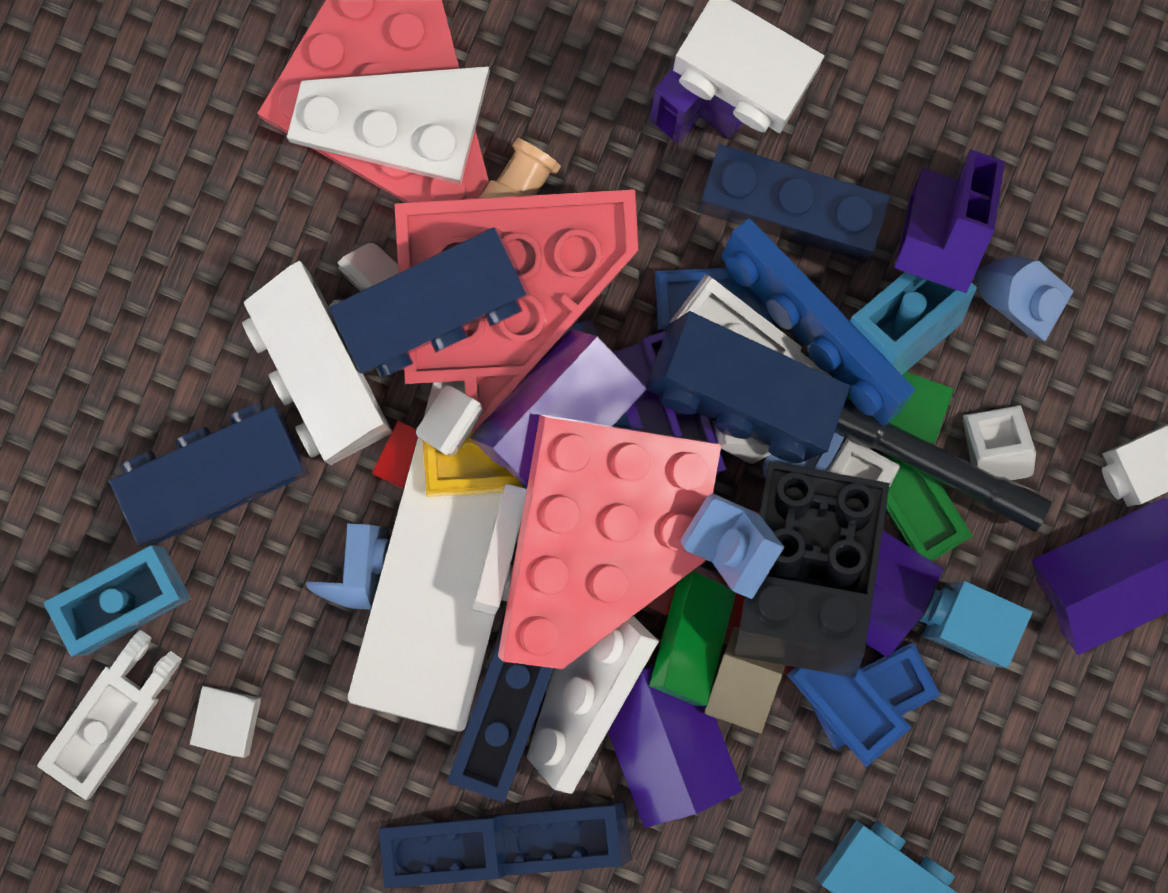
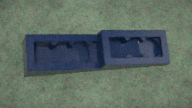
M625 800L379 828L384 889L493 880L508 875L623 866L632 860Z

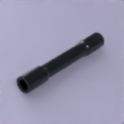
M846 397L835 429L836 433L866 448L877 449L982 502L989 510L1033 532H1036L1043 523L1050 509L1051 500L1005 477L995 476L890 422L883 427L873 416L861 412L852 400Z

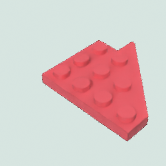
M326 0L257 114L264 121L288 134L301 81L460 69L442 0ZM476 130L461 185L314 149L405 203L478 199L489 183Z
M635 189L394 204L398 273L495 227L500 229L531 295L519 300L523 311L511 318L490 327L486 317L464 327L468 338L435 353L430 343L409 353L414 364L404 368L405 384L465 381V394L479 402L484 410L471 432L476 431L538 365L639 251Z
M540 415L498 657L503 662L563 669L705 562L706 559L687 552L681 544V538L706 497L713 494L721 444Z

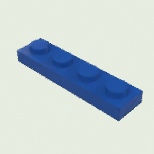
M750 218L734 229L721 256L732 278L741 286L749 287L762 300L774 322L781 328L790 330L807 347L810 358L821 370L831 372L837 380L850 385L849 396L861 412L873 416L883 427L900 414L916 389Z

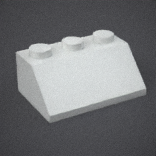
M301 261L287 267L243 302L251 318L243 321L242 325L257 353L268 350L277 368L276 371L269 374V378L285 406L292 402L295 403L304 423L295 428L311 458L321 454L324 462L332 465L391 435L392 429L363 374H360L330 313L327 302L314 277Z

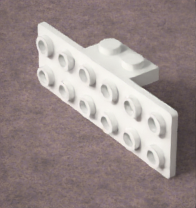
M465 381L433 382L424 417L445 386H452L465 394ZM418 437L348 693L349 703L461 732L466 728L494 617L499 608L500 601H508L514 566L510 565L515 544L518 542L527 489L506 484L502 493L426 497L423 440Z

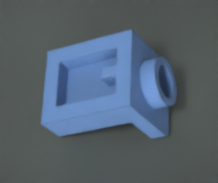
M710 494L706 497L681 538V544L687 552L711 561L732 591L750 599L754 597L784 549L782 543L760 514L715 494Z

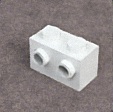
M709 0L676 54L673 71L682 75L679 82L693 94L706 100H711L716 95L736 107L733 114L747 126L760 132H766L767 128L770 127L776 132L781 133L818 72L824 55L731 0Z

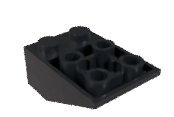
M769 461L759 514L782 543L784 549L754 597L750 599L744 596L734 656L852 678L856 677L865 654L890 483Z

